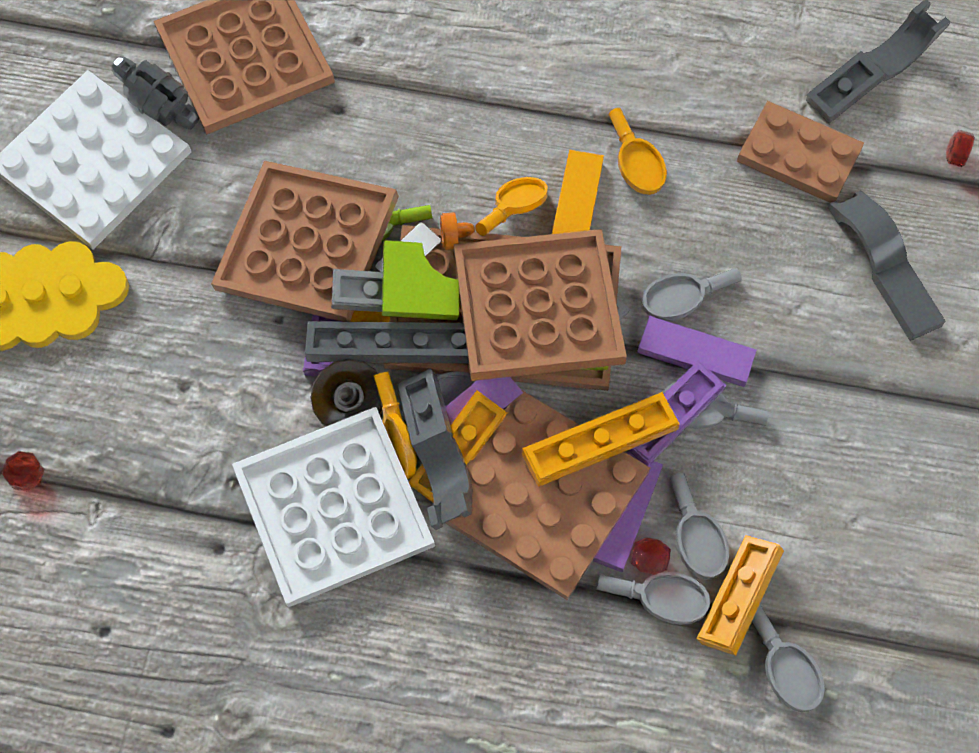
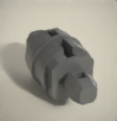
M120 56L112 64L113 74L124 83L123 94L142 114L145 113L153 120L161 122L165 126L169 125L174 118L175 123L185 129L191 130L198 123L199 116L196 110L189 103L186 104L188 91L172 77V74L166 73L156 64H151L147 60L142 61L136 67V63Z

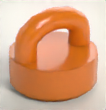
M455 212L442 213L440 215L442 246L445 250L454 249V244H458V238L471 236L475 232L473 224L466 222L457 223Z

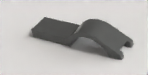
M923 0L911 10L907 19L889 39L870 52L863 53L860 51L811 90L807 94L806 101L830 124L879 83L894 78L907 69L949 26L950 20L944 17L937 23L926 12L930 8L931 3L928 0Z
M861 190L855 192L853 198L842 203L837 201L830 203L828 209L836 222H844L850 225L863 242L870 258L872 280L909 341L941 328L946 321L908 262L902 236L886 210Z
M430 368L397 385L412 447L426 470L433 492L434 505L427 508L431 527L438 530L443 527V523L461 515L465 518L472 514L473 490L465 460L452 434L438 377Z

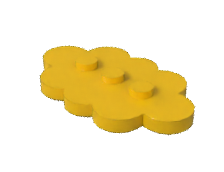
M68 241L59 244L52 251L40 244H31L23 247L14 256L6 252H0V351L11 349L21 341L32 348H42L50 345L58 336L68 340H79L89 336L99 324L100 311L117 307L128 295L129 282L126 274L118 265L111 262L96 263L91 250L80 242Z

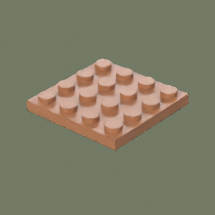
M206 0L154 21L157 32L185 90L188 91V97L199 116L206 135L335 83L334 75L295 0Z
M264 160L211 285L215 291L341 322H350L354 310L331 309L333 269L370 271L399 198L397 190Z
M602 229L454 244L471 381L626 364L627 356Z
M521 390L523 393L506 407L505 411L508 412V415L477 456L466 465L473 490L472 514L465 518L461 515L446 522V524L568 600L648 476L651 468L627 453L622 452L538 487L521 454L522 448L579 426V424Z

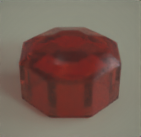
M958 130L953 134L946 148V159L949 164L959 167L965 166L975 140L973 133Z
M18 451L5 460L2 474L13 489L29 491L41 483L45 469L33 453Z
M648 537L634 543L631 564L640 572L657 575L667 571L671 549L661 540Z

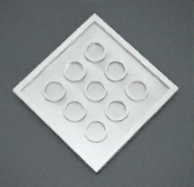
M87 70L0 152V178L91 249H95L191 153V149L186 142L145 113L142 114L124 96Z
M376 407L232 464L288 608L435 547L434 540Z

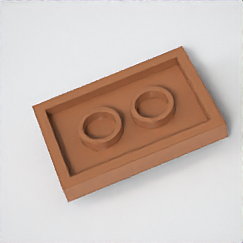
M767 100L738 155L737 162L832 203L837 200L863 148L864 142Z

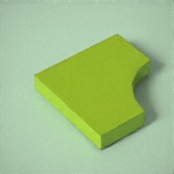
M384 241L382 316L457 320L459 317L458 280L445 277L432 268L425 257L422 243Z

